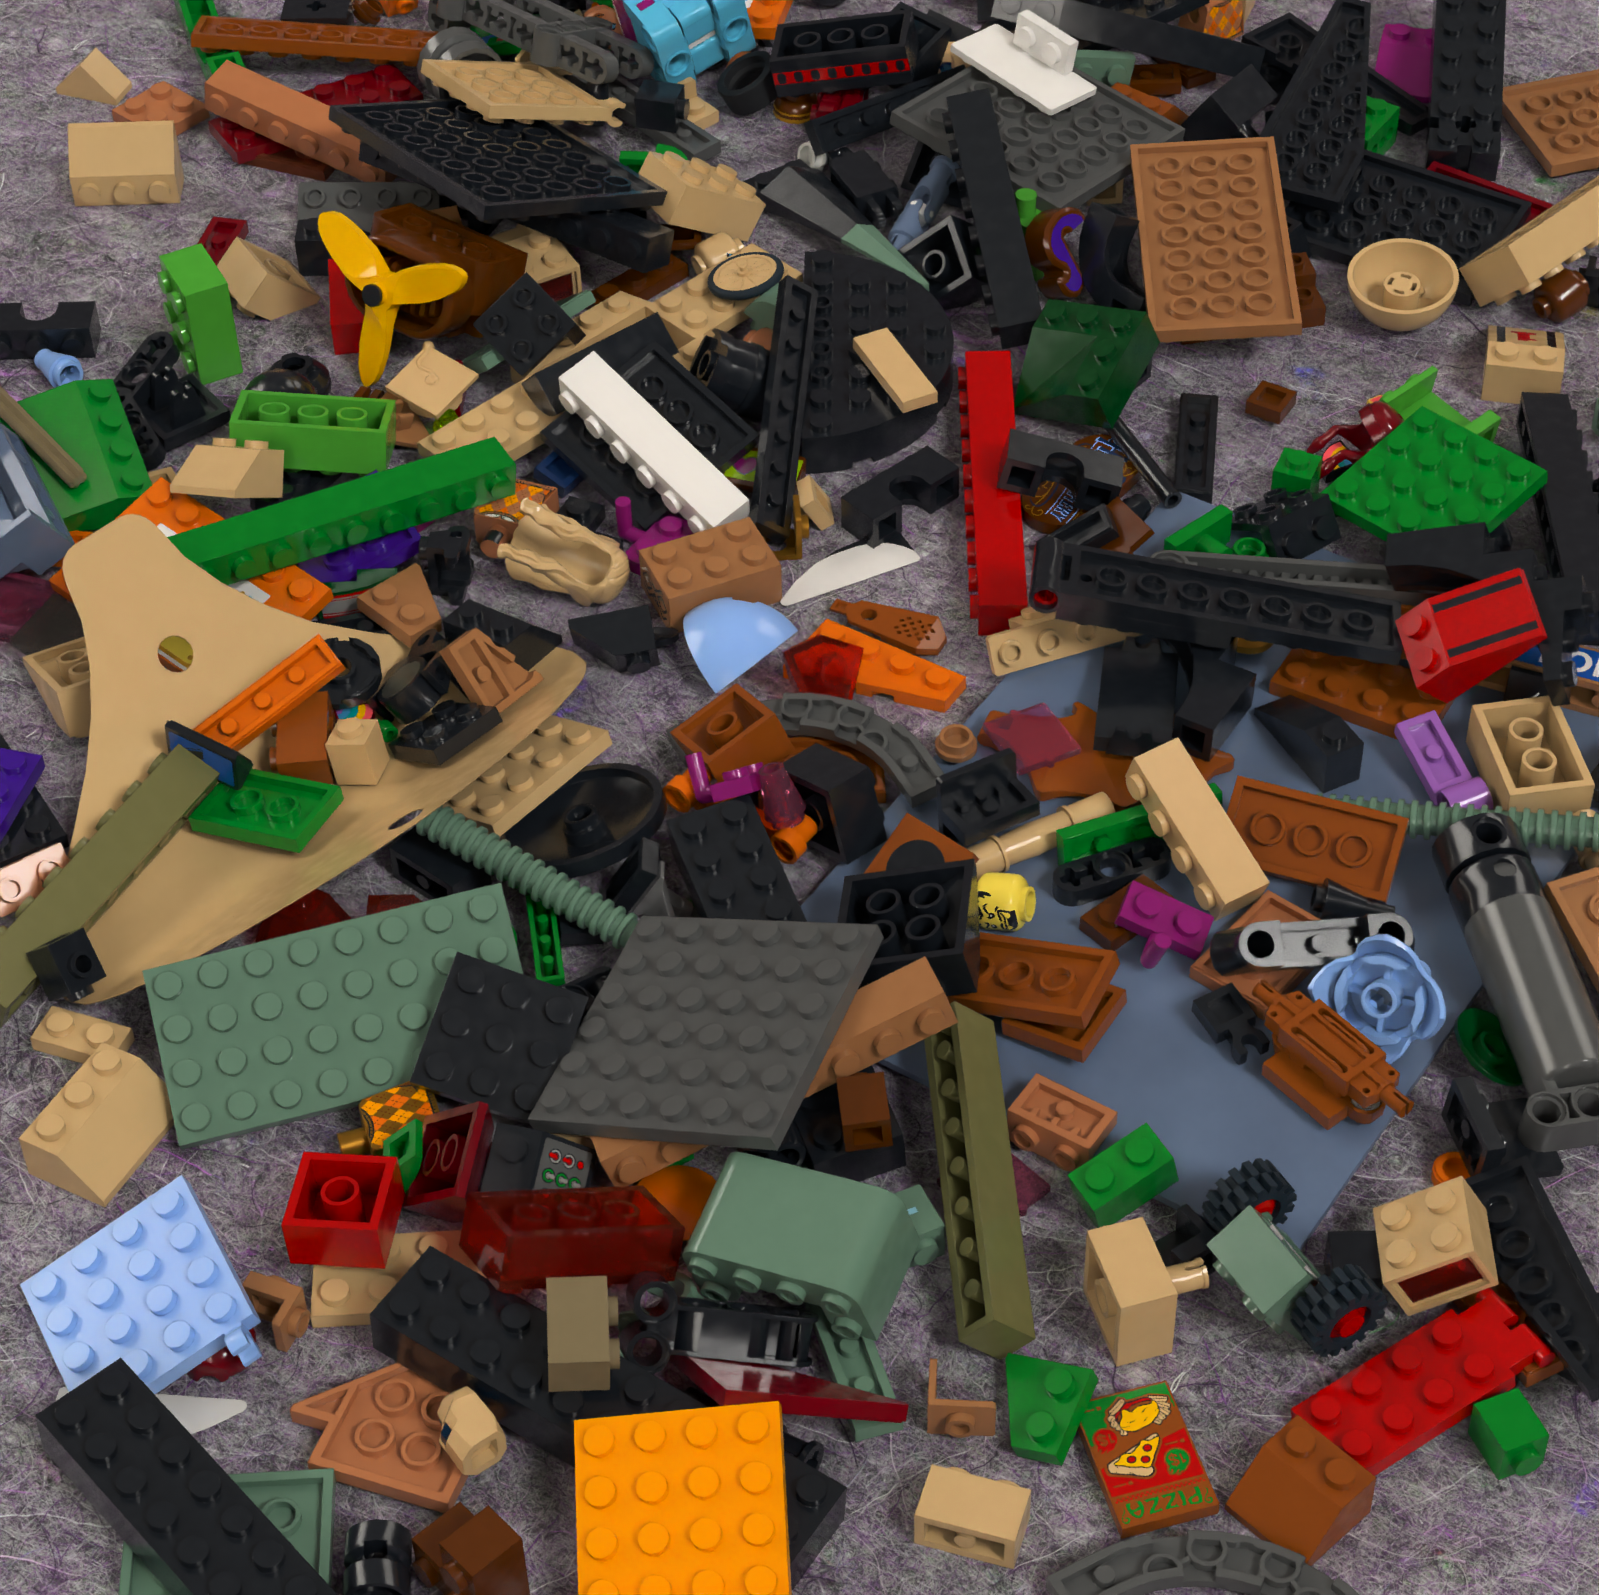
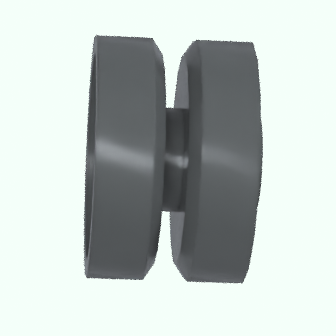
M453 26L439 31L428 40L420 52L417 64L418 77L424 87L436 99H449L450 96L447 90L434 86L432 84L433 81L421 73L423 59L502 62V60L491 47L486 45L477 33L466 27Z

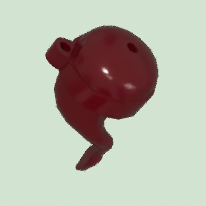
M1375 401L1372 404L1368 403L1358 411L1362 420L1360 424H1341L1330 427L1324 434L1312 441L1306 452L1314 454L1320 451L1336 435L1347 439L1360 450L1356 452L1344 449L1323 461L1320 479H1322L1345 459L1355 464L1405 420L1394 408L1385 402Z

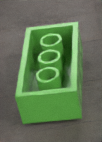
M241 390L229 421V438L236 439V446L244 447L245 440L269 441L268 449L284 450V472L312 470L319 471L325 475H336L342 472L357 473L364 477L376 469L378 472H381L389 467L396 443V400Z

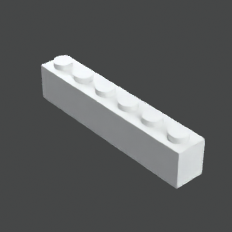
M595 351L558 377L560 387L559 400L563 407L570 414L576 412L584 420L586 428L595 438L599 439L601 437L610 445V450L616 459L623 464L627 462L635 470L638 479L645 487L649 489L653 487L661 495L662 501L672 513L676 514L679 512L687 520L688 526L693 533L750 517L749 499Z

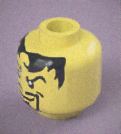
M987 872L980 877L977 882L980 927L987 930L1015 932L1021 929L1025 922L1032 920L1036 907V894L1034 888L1028 885L1027 880L1023 876L1011 873Z

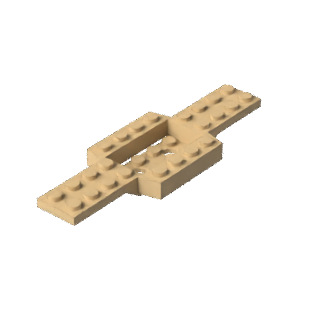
M751 243L726 259L743 253L768 252ZM782 261L784 265L782 279L789 275L803 282V273ZM721 262L653 302L619 291L572 319L586 334L576 346L566 337L525 377H522L510 365L511 380L514 385L418 441L419 455L426 458L495 437L513 461H516L545 443L541 440L540 431L565 412L563 411L556 416H549L536 407L521 384L533 374L656 312L661 317L679 351L673 357L690 371L693 358L703 338L706 335L713 338L715 334L712 329L714 328L727 332L750 318L744 311L757 297L745 300H725L712 294L708 288V277L711 271Z

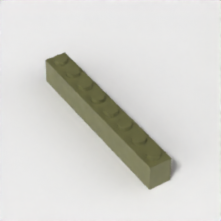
M180 744L168 756L162 752L149 767L147 773L150 775L143 783L136 780L128 788L122 798L124 803L119 809L114 811L110 808L101 817L95 829L97 832L90 840L83 837L75 845L69 855L70 862L63 869L56 866L49 873L42 884L44 890L36 898L30 895L22 902L14 915L17 919L9 928L4 925L0 926V1028L3 1027L41 984L26 953L62 934L84 928L87 934L189 821L188 817L216 786L220 775L218 771Z
M953 1001L950 1005L958 1023L924 1039L958 1340L963 1344L1002 1360L1008 1353L1017 1351L1035 1340L1036 1337L996 1033L993 1020Z

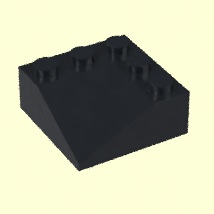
M974 859L844 877L837 923L876 924L879 926L884 937L858 989L926 956L946 996L977 992L981 957L977 867Z

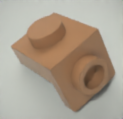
M250 1271L242 1285L259 1318L272 1322L271 1325L277 1349L288 1352L296 1337L301 1338L304 1335L310 1321V1311L307 1310L303 1288L290 1284L284 1278L276 1275L266 1276Z

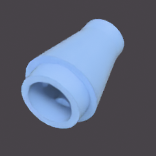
M42 349L36 354L34 359L35 366L41 370L54 388L83 379L81 363L74 356L52 352L49 349Z

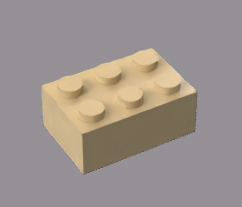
M649 151L638 173L667 191L663 205L650 207L670 225L710 234L725 232L733 239L737 237L741 241L748 242L766 206L755 195L756 189L736 178L737 172L724 164H718L717 167H714L695 157L691 161L685 160L671 151H665L664 154Z
M1549 696L1472 705L1466 743L1479 775L1491 793L1494 810L1496 806H1502L1505 811H1509L1510 807H1516L1519 812H1523L1524 808H1530L1533 813H1537L1538 809H1544L1547 814H1551L1552 810H1558L1559 814L1566 815V811H1573L1575 813L1579 810L1590 809L1595 783L1560 705L1553 706Z

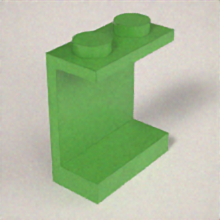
M1431 366L1419 375L1413 374L1404 385L1395 391H1387L1379 400L1394 408L1404 420L1423 406L1491 442H1494L1502 419L1492 410H1488L1471 422L1435 395L1432 389L1438 369L1434 366Z

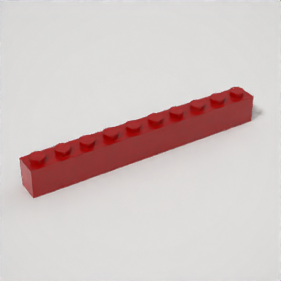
M965 351V367H958V389H965L959 390V413H966V415H960V438H968L961 439L962 462H969V464H963V487H970V489H964V513H972V515H965L966 539H973V541H967V565L975 566V568H968V592H976V595H969L970 619H977L978 636L1009 630L1008 619L1021 615V610L1028 607L1020 493L997 488L1000 457L1010 429L1016 430L1010 351Z

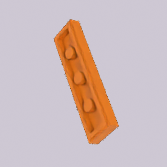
M318 634L193 730L235 751H239L346 670V668L320 634Z

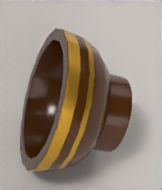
M805 94L796 98L790 96L776 97L773 104V113L780 121L789 124H802L810 121L812 104H817V94Z

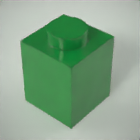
M1285 447L1273 469L1271 490L1286 488L1287 492H1295L1301 489H1310L1311 493H1318L1322 456Z
M1519 1388L1473 1405L1468 1434L1498 1480L1514 1474L1518 1476L1527 1475L1543 1464L1550 1435Z

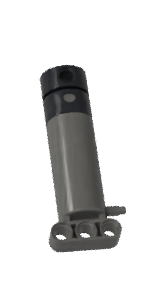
M1481 813L1466 817L1450 825L1437 837L1432 846V857L1445 890L1449 894V900L1529 1097L1517 1129L1518 1139L1528 1149L1536 1152L1560 1151L1598 1145V1015L1537 871L1531 863V857L1517 824L1511 817L1501 813Z

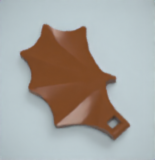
M1075 702L1072 707L1073 715L1055 719L1024 718L996 710L989 712L977 736L978 742L997 751L1011 748L1016 753V761L1022 764L1029 776L1038 801L1065 796H1082L1086 798L1098 792H1104L1112 801L1115 812L1142 805L1140 800L1137 801L1131 796L1126 785L1125 775L1134 756L1106 754V751L1093 750L1097 712L1086 705ZM1220 750L1216 752L1210 762L1190 755L1206 782L1214 776L1229 772L1234 768L1235 759L1233 756Z

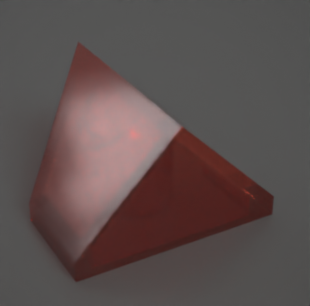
M819 634L782 651L788 678L795 693H815L849 700L853 699L864 650L863 647Z

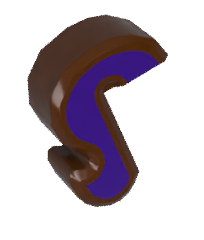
M1062 207L1044 210L1036 215L1026 228L1025 243L1030 263L1044 273V278L1038 280V287L1048 299L1073 298L1079 296L1083 291L1082 273L1064 239L1067 233L1072 232L1085 220V215L1077 208Z

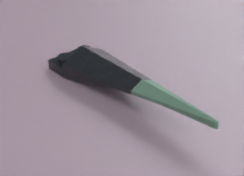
M801 159L742 181L756 189L755 195L766 204L763 211L799 223L839 241L875 262L905 273L929 291V282L819 169L810 168Z

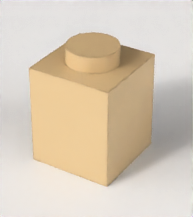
M355 717L338 719L325 743L337 785H377L390 760L378 719H359Z

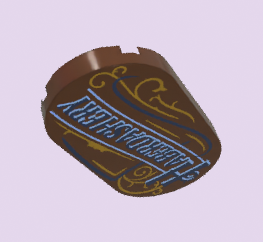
M1091 435L1073 443V445L1124 458L1122 488L1118 498H1122L1140 480V473L1110 435ZM1046 481L1040 483L1035 497L1021 495L1023 518L1029 526L1042 533L1050 534L1088 512L1087 510L1073 507V495L1070 490L1056 482Z

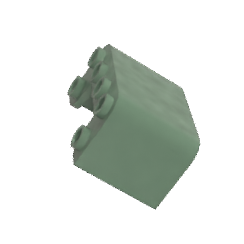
M731 1152L726 1159L682 1257L688 1271L697 1283L700 1293L706 1299L736 1301L740 1298L743 1290L750 1293H757L758 1290H763L776 1294L780 1299L790 1304L801 1305L803 1302L821 1306L826 1318L832 1323V1330L843 1338L858 1340L859 1337H865L877 1341L919 1245L920 1238L903 1201L894 1193L884 1188L744 1152Z

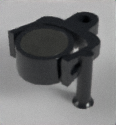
M430 629L414 642L408 657L398 662L387 672L378 690L366 702L383 720L393 722L395 718L400 724L407 725L424 716L433 708L442 695L448 693L450 681L467 699L468 697L439 652L448 646L449 643L436 629Z

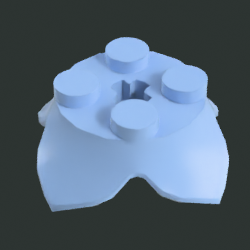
M1388 934L1366 937L1357 945L1354 954L1335 959L1323 966L1307 987L1313 1002L1318 999L1322 1000L1387 1054L1386 1062L1388 1064H1392L1400 1058L1414 1040H1427L1435 1036L1446 1020V1006L1442 991L1431 977L1430 967L1420 960L1408 945ZM1381 988L1387 990L1392 997V1001L1387 1005L1384 1004V997L1376 992Z

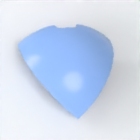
M732 597L704 602L688 611L683 620V629L689 650L699 670L715 694L798 631L784 615L774 608L761 602L751 603L733 600Z

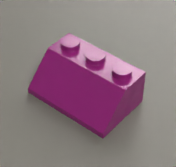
M1401 23L1394 25L1385 24L1380 40L1375 71L1418 101L1428 103L1432 28H1415Z

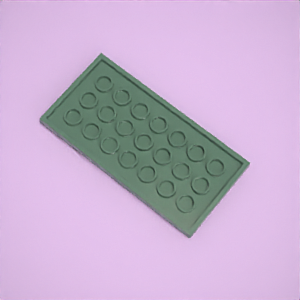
M502 884L488 885L143 970L179 1147L183 1150L358 1106L362 1099L410 1081L457 952L523 974Z

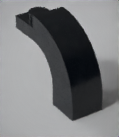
M1092 202L1085 217L1079 241V265L1085 287L1099 306L1146 312L1145 293L1133 282L1127 263L1129 246L1140 221L1116 207Z

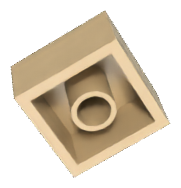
M1143 1217L1087 1230L1083 1291L1116 1367L1171 1353L1178 1294L1209 1288L1208 1271L1206 1265L1202 1266L1204 1261L1201 1257L1195 1258L1192 1261L1168 1267L1165 1266Z

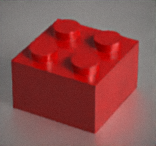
M303 1152L281 1224L290 1263L385 1269L405 1198L398 1157Z

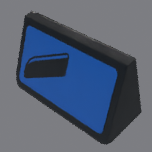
M167 720L165 732L168 753L180 744L220 773L218 782L234 790L242 788L254 765L250 759L238 751L173 720Z

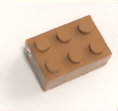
M750 517L639 550L641 586L665 626L678 630V633L684 631L683 620L688 611L713 599L732 597L733 600L751 603L761 602L766 605L780 602L782 599L781 564Z

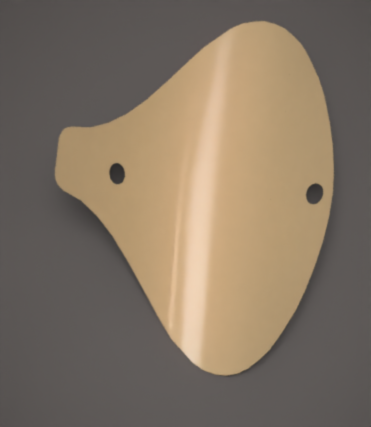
M126 514L120 516L77 542L65 554L62 571L83 627L90 667L91 721L86 772L67 856L69 861L71 860L69 855L75 845L83 837L90 840L97 832L95 828L101 817L110 808L117 811L124 803L122 798L128 788L136 780L143 783L150 775L147 772L153 761L162 752L168 756L165 732L167 720H173L193 730L318 634H320L323 640L338 637L339 641H349L350 637L360 639L371 645L380 659L381 683L387 672L394 665L408 657L411 649L390 634L372 633L316 623L265 605L220 582L186 558L154 523L141 515ZM171 636L185 639L193 650L191 665L181 672L167 670L158 658L160 643ZM556 647L528 671L536 670L542 675L544 680L500 713L503 722L441 765L395 759L388 746L391 742H385L390 760L377 785H337L334 775V784L332 785L341 787L344 800L300 853L192 831L188 821L87 932V936L106 973V977L91 984L94 989L93 993L72 1003L88 1005L101 1002L145 985L143 970L203 955L262 922L377 851L465 789L535 731L562 705L583 680L586 673V662L573 651ZM346 669L336 677L344 676L348 674L350 670ZM450 681L448 693L442 695L433 708L447 700H454V702L459 703L471 702ZM431 708L424 716H422L414 722L423 721L424 719L432 715L431 710L433 708ZM374 710L375 719L382 721L383 718ZM394 718V721L391 723L398 729L397 739L401 736L400 731L407 725L400 724ZM270 727L238 752L252 761L254 764L252 769L279 774L278 772H272L270 766L269 749L276 746V737L272 736ZM417 810H423L408 823L389 830L391 825L404 816Z

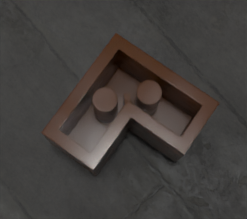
M459 1502L411 1538L415 1556L412 1567L421 1582L428 1588L436 1586L444 1595H530L522 1538L489 1505L474 1516Z

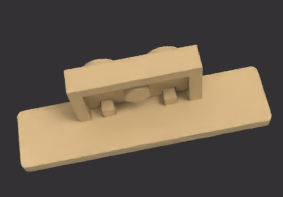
M1027 607L1021 610L1020 616L1008 619L1009 630L988 635L985 640L992 673L996 676H1001L1125 640L1126 636L1137 637L1143 634L1124 633L1116 629L1093 625H1080L1071 621L1055 619L1056 611L1041 613L1032 607Z

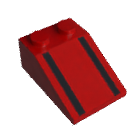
M1516 568L1428 598L1395 620L1416 688L1445 703H1449L1548 638L1525 572L1521 568Z

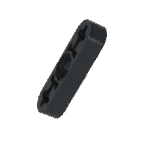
M1147 837L1062 864L1053 873V897L1062 905L1074 907L1111 896L1142 874L1152 881L1163 879L1169 874L1171 869V850L1164 840ZM1106 867H1117L1124 873L1120 876L1109 877L1104 875L1101 870Z

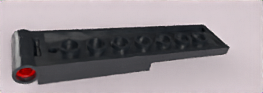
M1056 537L1042 538L1036 543L1034 548L1029 603L1033 609L1041 613L1056 611L1055 619L1071 621L1080 625L1116 629L1124 633L1133 632L1155 636L1164 640H1178L1199 644L1204 647L1223 649L1229 648L1231 637H1238L1251 642L1260 641L1283 645L1291 649H1306L1327 653L1331 656H1345L1367 660L1375 664L1385 663L1398 666L1402 655V642L1395 624V620L1401 617L1400 601L1066 543Z

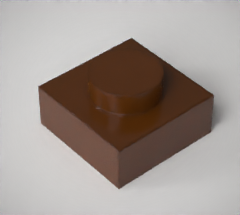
M1262 380L1246 400L1245 413L1280 425L1296 404L1297 392Z

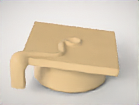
M425 341L422 345L423 349L385 386V389L407 402L409 408L415 414L438 420L441 416L448 415L458 408L462 402L463 393L479 378V374L436 350L433 342Z

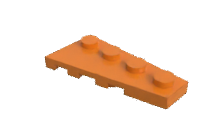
M826 619L783 665V678L797 681L799 676L816 679V685L832 689L835 683L855 687L856 694L869 697L881 693L893 696V701L896 703L945 713L966 689V676L829 619Z

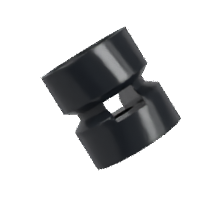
M379 1519L362 1521L353 1525L346 1532L344 1540L343 1564L346 1569L343 1575L342 1595H411V1574L409 1569L412 1562V1535L409 1529L400 1523Z

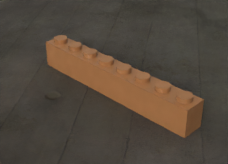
M926 956L857 990L804 1098L837 1083L836 1078L857 1073L958 1023L946 994ZM590 1136L599 1161L617 1191L709 1146Z

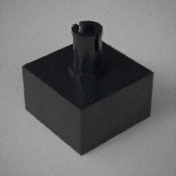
M1250 64L1210 95L1180 125L1185 128L1183 140L1201 141L1259 137L1260 135L1251 126L1252 120L1278 95L1254 66Z

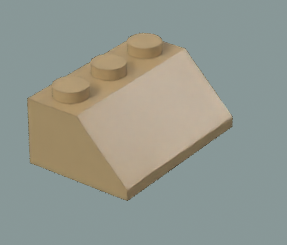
M174 120L68 124L69 179L75 206L180 203L184 174Z
M102 1042L18 1138L28 1173L102 1207H106L174 1125L166 1083L140 1057Z

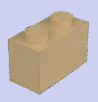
M931 1464L914 1514V1543L1014 1569L1030 1519L1031 1489L1020 1487L1009 1480L996 1481L972 1475L962 1468H945Z

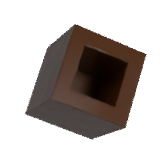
M858 1072L850 1076L836 1078L845 1151L850 1152L893 1146L884 1072Z

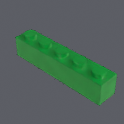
M531 894L526 895L536 979L555 986L566 984L557 917L554 913V908L546 909L543 907L542 901L534 902L530 898Z

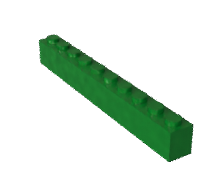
M491 437L167 538L186 558L220 582L230 585L515 495L516 463L495 437Z

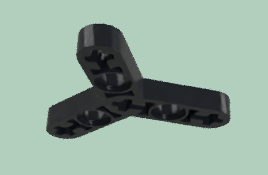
M162 331L148 336L113 380L129 424H140L139 428L133 432L138 448L144 443L149 448V451L145 454L139 448L147 471L153 470L162 464L166 451L142 413L141 407L151 396V374L157 371L164 377L165 367L167 365L173 367L180 356V350L171 334ZM148 373L144 380L138 383H131L139 374Z

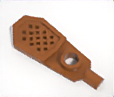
M836 599L829 608L832 612L845 615L847 623L863 631L880 636L882 641L915 655H938L947 643V637L939 616L863 600L850 603Z

